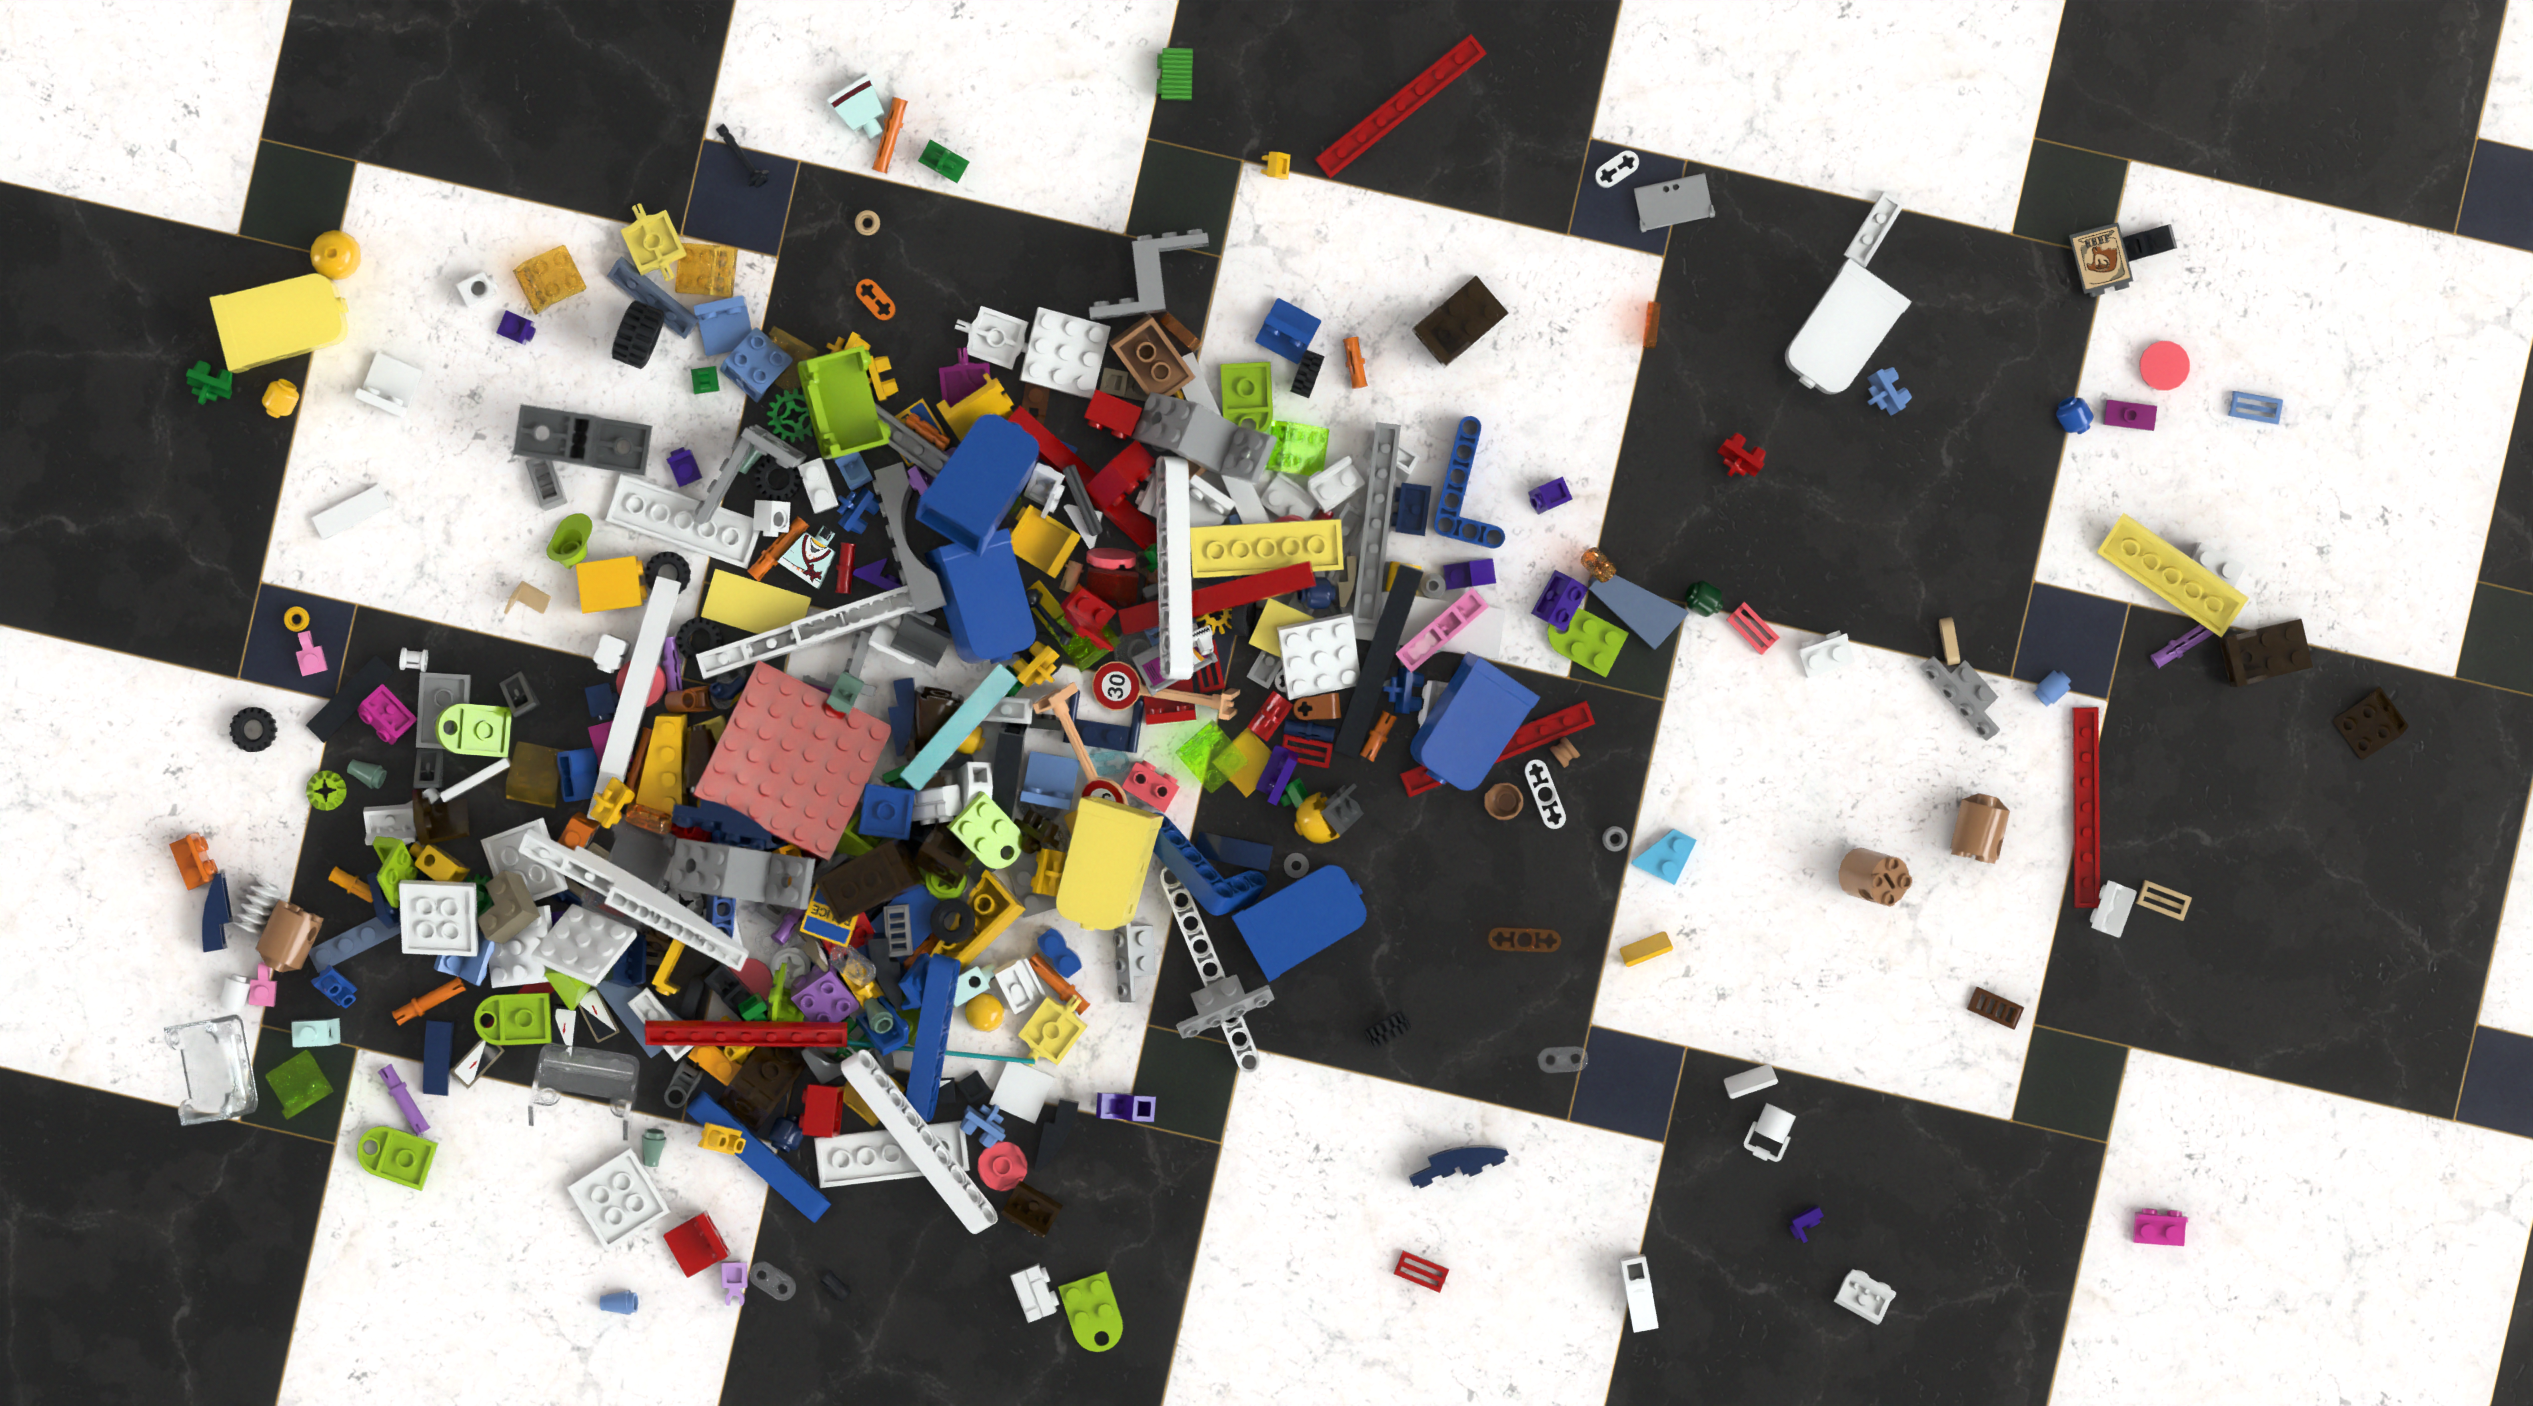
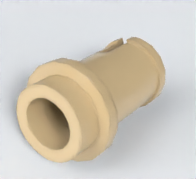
M1069 560L1068 564H1065L1067 568L1059 589L1071 593L1077 585L1080 573H1083L1084 570L1082 569L1083 564Z

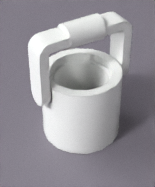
M1766 1103L1758 1122H1753L1744 1141V1147L1753 1151L1754 1156L1765 1161L1767 1159L1775 1162L1780 1161L1791 1139L1787 1135L1796 1116ZM1754 1131L1783 1143L1778 1157L1759 1146L1754 1147L1749 1144Z

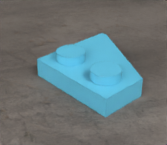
M1673 829L1635 858L1631 864L1675 885L1697 840Z

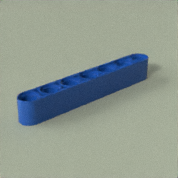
M938 953L933 954L928 966L906 1099L925 1122L931 1121L936 1109L961 966L960 960Z
M703 1090L685 1109L703 1127L707 1122L742 1131L741 1138L746 1139V1143L742 1153H735V1155L812 1222L816 1223L832 1205L822 1193Z

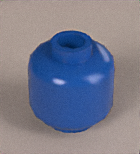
M2070 396L2058 404L2059 409L2056 412V416L2067 433L2077 432V434H2082L2090 429L2091 426L2089 424L2094 416L2083 398Z

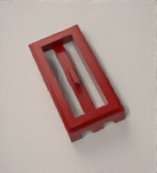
M1215 639L1212 642L1214 646L1213 652L1218 659L1215 662L1219 685L1214 686L1209 664L1205 666L1209 687H1204L1201 669L1196 671L1200 693L1225 689Z
M1284 734L1283 747L1294 752L1325 758V762H1319L1298 757V763L1329 768L1333 744L1311 739L1309 741L1305 740V738ZM1290 740L1325 747L1327 752L1290 746L1287 743Z
M1403 1250L1394 1274L1440 1293L1449 1269ZM1409 1258L1442 1272V1275L1440 1277L1406 1263L1404 1260ZM1401 1267L1436 1280L1438 1284H1432L1400 1271Z

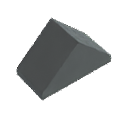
M521 671L499 683L514 717H520L541 705Z
M417 749L414 788L444 787L443 749Z

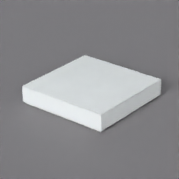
M1007 1062L989 1104H996L1000 1109L1035 1124L1055 1077L1023 1063Z

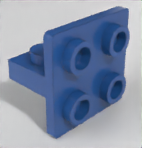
M1277 298L1255 342L1299 364L1305 350L1320 326L1321 320Z

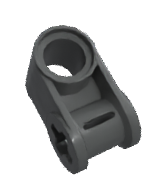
M683 1059L665 1092L664 1100L666 1104L672 1108L684 1106L705 1073L704 1070L699 1071L686 1064L687 1061ZM684 1072L692 1075L694 1078L686 1075ZM676 1089L683 1094V1100L679 1104H675L670 1100V1093Z

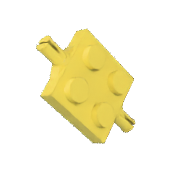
M637 204L640 213L636 205H634L632 210L637 220L620 231L641 276L660 269L664 280L670 281L666 272H668L671 280L675 276L669 265L673 261L687 256L666 210L655 215L646 216L642 204Z
M1049 995L1042 1002L1018 1034L1032 1049L1027 1055V1059L1033 1057L1032 1059L1036 1061L1041 1056L1048 1058L1058 1066L1088 1026L1073 1012L1082 1002L1078 998L1074 1005H1072L1078 997L1077 995H1073L1066 1005L1058 1003Z

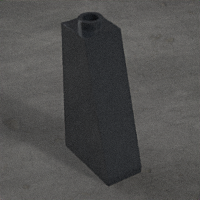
M1002 722L998 735L992 776V800L1012 820L1028 724Z

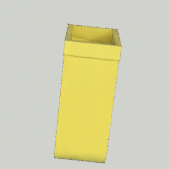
M309 274L227 295L210 297L228 371L240 373L248 371L250 368L341 343L348 334V323L345 313L349 312L346 299L340 296L339 288L333 280L320 274Z
M1095 795L1082 797L1077 809L1078 814L1057 894L1056 906L1058 912L1064 918L1080 923V928L1094 931L1095 928L1112 930L1126 926L1135 916L1158 831L1161 828L1164 816Z

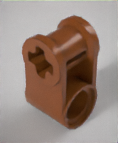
M710 686L670 691L666 694L665 706L671 713L713 711V707L709 703L708 691Z
M1339 693L1299 698L1292 707L1294 716L1300 720L1341 718ZM1302 702H1305L1306 706L1311 707V710L1307 711L1306 716H1303V713L1297 710L1298 707L1302 706Z

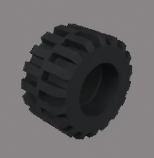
M634 300L627 308L617 331L612 347V358L642 369L648 363L656 346L664 322V311Z

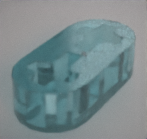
M1122 751L1089 755L1090 758H1095L1096 762L1104 761L1105 766L1097 767L1096 769L1098 776L1121 773L1129 766V758ZM1115 755H1120L1121 759H1125L1121 769H1117L1116 765L1107 766V761L1114 760Z

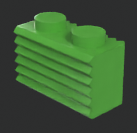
M1163 48L1162 54L1157 55V69H1162V79H1157V94H1161L1162 100L1192 101L1193 48Z

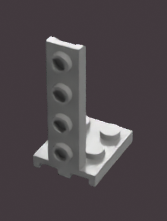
M757 424L749 428L746 427L741 437L739 436L732 446L734 452L731 458H726L719 469L722 472L718 480L714 479L708 487L707 492L710 494L706 501L702 500L694 512L697 514L694 522L701 525L711 520L753 446L756 451L763 455L769 453L776 458L775 462L787 469L789 466L793 468L803 464L808 455Z

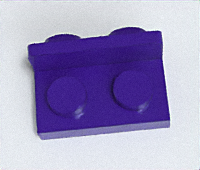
M1555 570L1531 614L1565 631L1584 598L1588 587Z
M1278 744L1275 745L1256 785L1257 790L1269 795L1267 802L1277 805L1299 756L1298 753Z

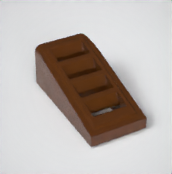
M1976 986L1967 1010L2015 1030L2024 1007ZM1983 994L1986 998L1981 1009H1978L1976 1007ZM1992 998L1995 1000V1003L1989 1014L1986 1010ZM2004 1003L2005 1006L2002 1010L2000 1017L1998 1018L1995 1015L1998 1011L2000 1004ZM2010 1007H2013L2015 1009L2009 1022H2007L2005 1018Z

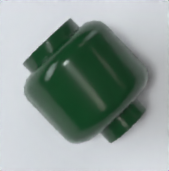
M1704 580L1697 583L1693 582L1685 594L1687 607L1703 617H1710L1713 613L1717 614L1724 603L1721 600V590Z

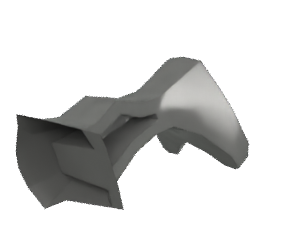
M806 1047V1049L801 1051L808 1066L821 1084L843 1074L841 1070L842 1062H835L829 1059L817 1047ZM877 1048L869 1052L886 1075L896 1072L891 1052L884 1056L880 1054Z

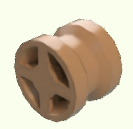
M1565 736L1557 746L1549 748L1564 768L1569 765V761L1572 758L1580 756Z

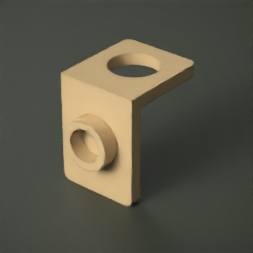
M521 581L509 598L504 613L508 614L518 600L544 614L551 596Z

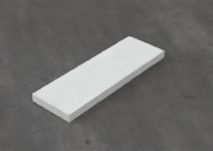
M621 473L604 520L748 569L760 531L753 530L754 518L719 506L711 520L700 525L694 522L697 516L694 512L701 500Z
M1381 591L1378 622L1389 592ZM1415 596L1398 645L1405 646L1455 602ZM1486 608L1438 651L1464 655L1469 651L1480 657L1498 659L1505 609ZM1353 622L1355 639L1372 641L1377 625Z
M962 1120L927 1124L964 1171H969L966 1134L960 1129ZM888 1129L841 1134L833 1138H814L820 1188L925 1176Z

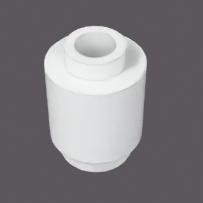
M232 974L231 978L226 977L220 997L222 1002L221 1008L240 1012L241 1007L245 1005L250 988V983L246 982L247 977Z

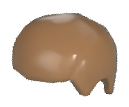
M1508 782L1495 784L1484 796L1486 810L1492 817L1498 820L1514 818L1523 807L1522 793L1517 786Z

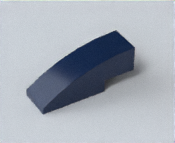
M914 677L893 681L898 706L888 707L897 757L904 755L905 746H908L914 726V693L916 689Z
M1199 831L1196 849L1206 859L1269 871L1273 846Z
M225 873L215 875L205 902L202 919L203 953L227 948L224 924L233 922Z
M431 1019L426 1021L423 1094L449 1095L454 1022Z

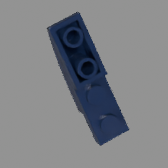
M701 799L699 808L674 804L672 823H676L680 827H701L704 831L708 832L718 830L721 831L720 840L726 844L733 846L744 844L756 850L770 849L772 835L752 818L733 808Z
M1472 1145L1451 1148L1428 1156L1431 1166L1410 1175L1409 1179L1413 1187L1418 1185L1421 1189L1432 1184V1179L1439 1175L1442 1178H1446L1456 1173L1455 1168L1460 1167L1463 1175L1468 1174L1469 1177L1483 1172V1166L1491 1163L1492 1167L1505 1162V1156L1509 1154L1506 1148L1496 1146Z

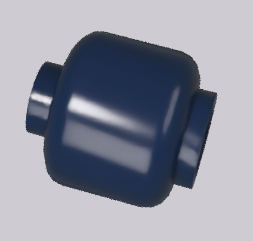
M1315 577L1316 586L1297 591L1298 602L1302 603L1306 609H1326L1329 607L1331 600L1335 599L1336 595L1334 585H1331L1326 577Z
M788 1114L787 1117H778L769 1133V1139L772 1142L771 1146L785 1153H790V1150H797L804 1137L802 1135L803 1128H799L800 1119L791 1114Z

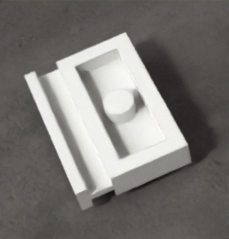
M1280 472L1260 499L1263 506L1279 517L1293 514L1307 520L1317 506L1316 501L1308 491Z
M1025 954L1021 955L1022 957L1015 961L1014 959L992 971L1014 1014L1036 1004V1001L1041 998H1046Z

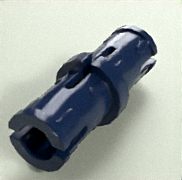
M1285 719L1283 734L1304 737L1305 740L1309 741L1310 739L1333 742L1335 727L1314 724L1313 721L1309 720L1308 722Z

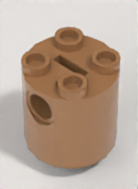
M1978 793L1961 800L1950 846L1952 849L1951 854L1971 858L1973 854L1976 855L1975 860L1995 864L1996 860H1999L2010 814L2009 809L1999 798Z
M1856 848L1846 854L1839 869V883L1845 893L1889 907L1898 902L1912 885V877L1909 875L1906 864L1900 858L1865 848Z
M279 899L255 950L260 953L265 965L279 972L301 970L324 918L313 913H307L303 911L302 907Z

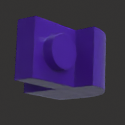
M1098 1092L1096 1118L1154 1122L1156 1097L1132 1093Z

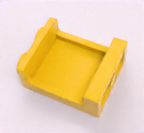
M988 373L983 375L987 381L986 385L950 408L945 400L936 405L960 442H962L974 423L981 416L996 414L1008 420L1013 414L1011 407L1014 406L1007 393L1001 394L1004 388L997 378L992 380Z
M1029 505L1028 508L1023 506L1016 517V520L1019 521L1016 528L1009 529L1014 554L1056 579L1082 536L1048 515L1045 519L1042 518V511L1034 506Z
M638 556L575 564L582 614L644 606V600H648L646 585L641 584L640 577L644 575L643 561H638Z
M675 938L652 981V984L657 986L655 990L667 996L678 993L681 988L669 981V977L686 945Z

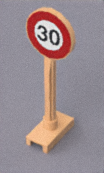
M1111 661L1102 665L1095 673L1092 681V690L1096 700L1104 708L1112 711L1125 710L1133 706L1139 699V696L1143 695L1211 706V709L1219 710V719L1229 720L1237 714V709L1230 707L1234 706V702L1231 700L1240 694V689L1230 688L1222 693V695L1213 694L1210 696L1164 688L1158 691L1156 695L1151 696L1146 685L1141 683L1138 672L1130 664L1122 661Z
M1075 682L1068 684L1060 691L1059 688L1054 689L1034 703L1033 708L1036 714L1053 709L1055 716L1059 718L1088 779V783L1081 791V798L1095 795L1127 805L1126 794L1121 786L1112 779L1098 776L1068 713L1070 710L1065 700L1078 691Z

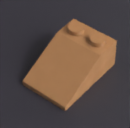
M1150 314L1144 316L1109 342L1148 398L1151 392L1171 396L1196 378Z

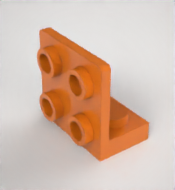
M192 833L186 835L181 840L169 844L188 890L213 881L216 873H218V868L213 859L210 860L206 850H209L204 836L200 837L199 833Z

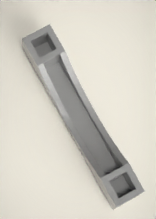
M903 462L875 470L876 480L872 482L876 495L881 494L883 502L879 503L883 517L887 516L889 524L885 526L889 539H894L896 547L892 548L896 562L901 561L903 569L899 570L903 585L907 584L910 591L905 593L909 607L914 606L917 613L920 614L947 605L937 575L915 558L907 543L905 517L913 490L908 481L909 476Z

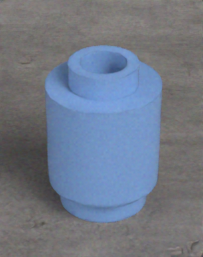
M2053 670L2036 686L2037 689L2033 693L2048 707L2051 703L2055 704L2071 689L2068 685L2071 680L2062 671L2057 673Z

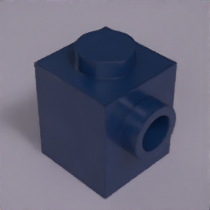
M611 682L584 688L591 717H597L598 721L613 718L612 713L616 712L620 698L617 691L613 692Z

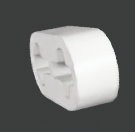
M1624 151L1603 164L1595 174L1597 184L1603 188H1609L1633 173L1639 165L1638 156L1632 151ZM1623 156L1634 159L1632 162L1633 168L1631 169L1626 166L1619 170L1617 166L1622 164ZM1613 169L1616 170V173L1611 176L1612 182L1608 183L1607 180L1601 181L1602 170L1610 172Z

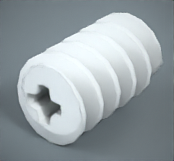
M256 877L255 880L260 886L250 887L255 892V895H246V898L251 903L241 904L246 912H237L236 915L241 919V922H233L247 931L262 934L263 929L259 924H267L268 920L264 916H270L272 913L268 907H275L277 902L273 898L280 899L282 894L277 886Z

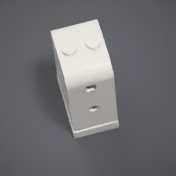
M1849 258L1841 266L1837 276L1787 347L1785 352L1787 366L1801 377L1799 381L1810 389L1816 387L1826 394H1836L1845 390L1899 316L1905 312L1911 301Z

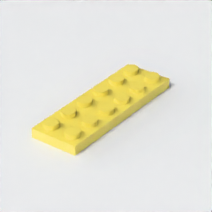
M2125 513L2121 515L2097 551L2102 557L2221 638L2249 599Z
M1341 518L1190 527L1193 578L1255 575L1306 561H1311L1313 571L1344 570Z

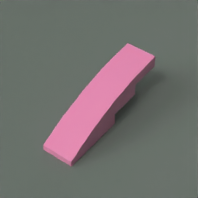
M1472 587L1395 654L1412 673L1488 608L1489 605Z

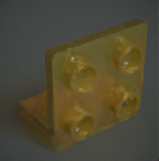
M681 243L687 256L678 259L675 292L732 298L738 249L721 245Z
M565 245L526 260L513 270L535 315L544 312L551 305L576 295L587 288Z
M773 326L769 333L771 335L770 339L793 358L792 363L773 383L792 393L794 388L799 390L801 386L797 363L816 358L820 352Z
M517 742L506 781V798L555 808L557 803V787L560 779L557 755L558 752L565 750Z

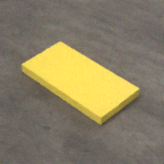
M715 569L701 617L761 634L806 618L812 598Z

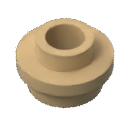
M865 210L857 215L855 227L863 235H873L880 227V219L873 211ZM867 218L872 220V226L869 228L863 226V221Z

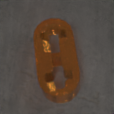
M1648 301L1642 348L1655 349L1661 302Z
M1169 312L1159 320L1192 352L1195 353L1203 344Z
M1592 547L1588 549L1581 557V564L1599 582H1607L1614 576L1616 566L1598 548Z
M637 803L629 804L625 815L627 822L659 834L670 832L672 816Z

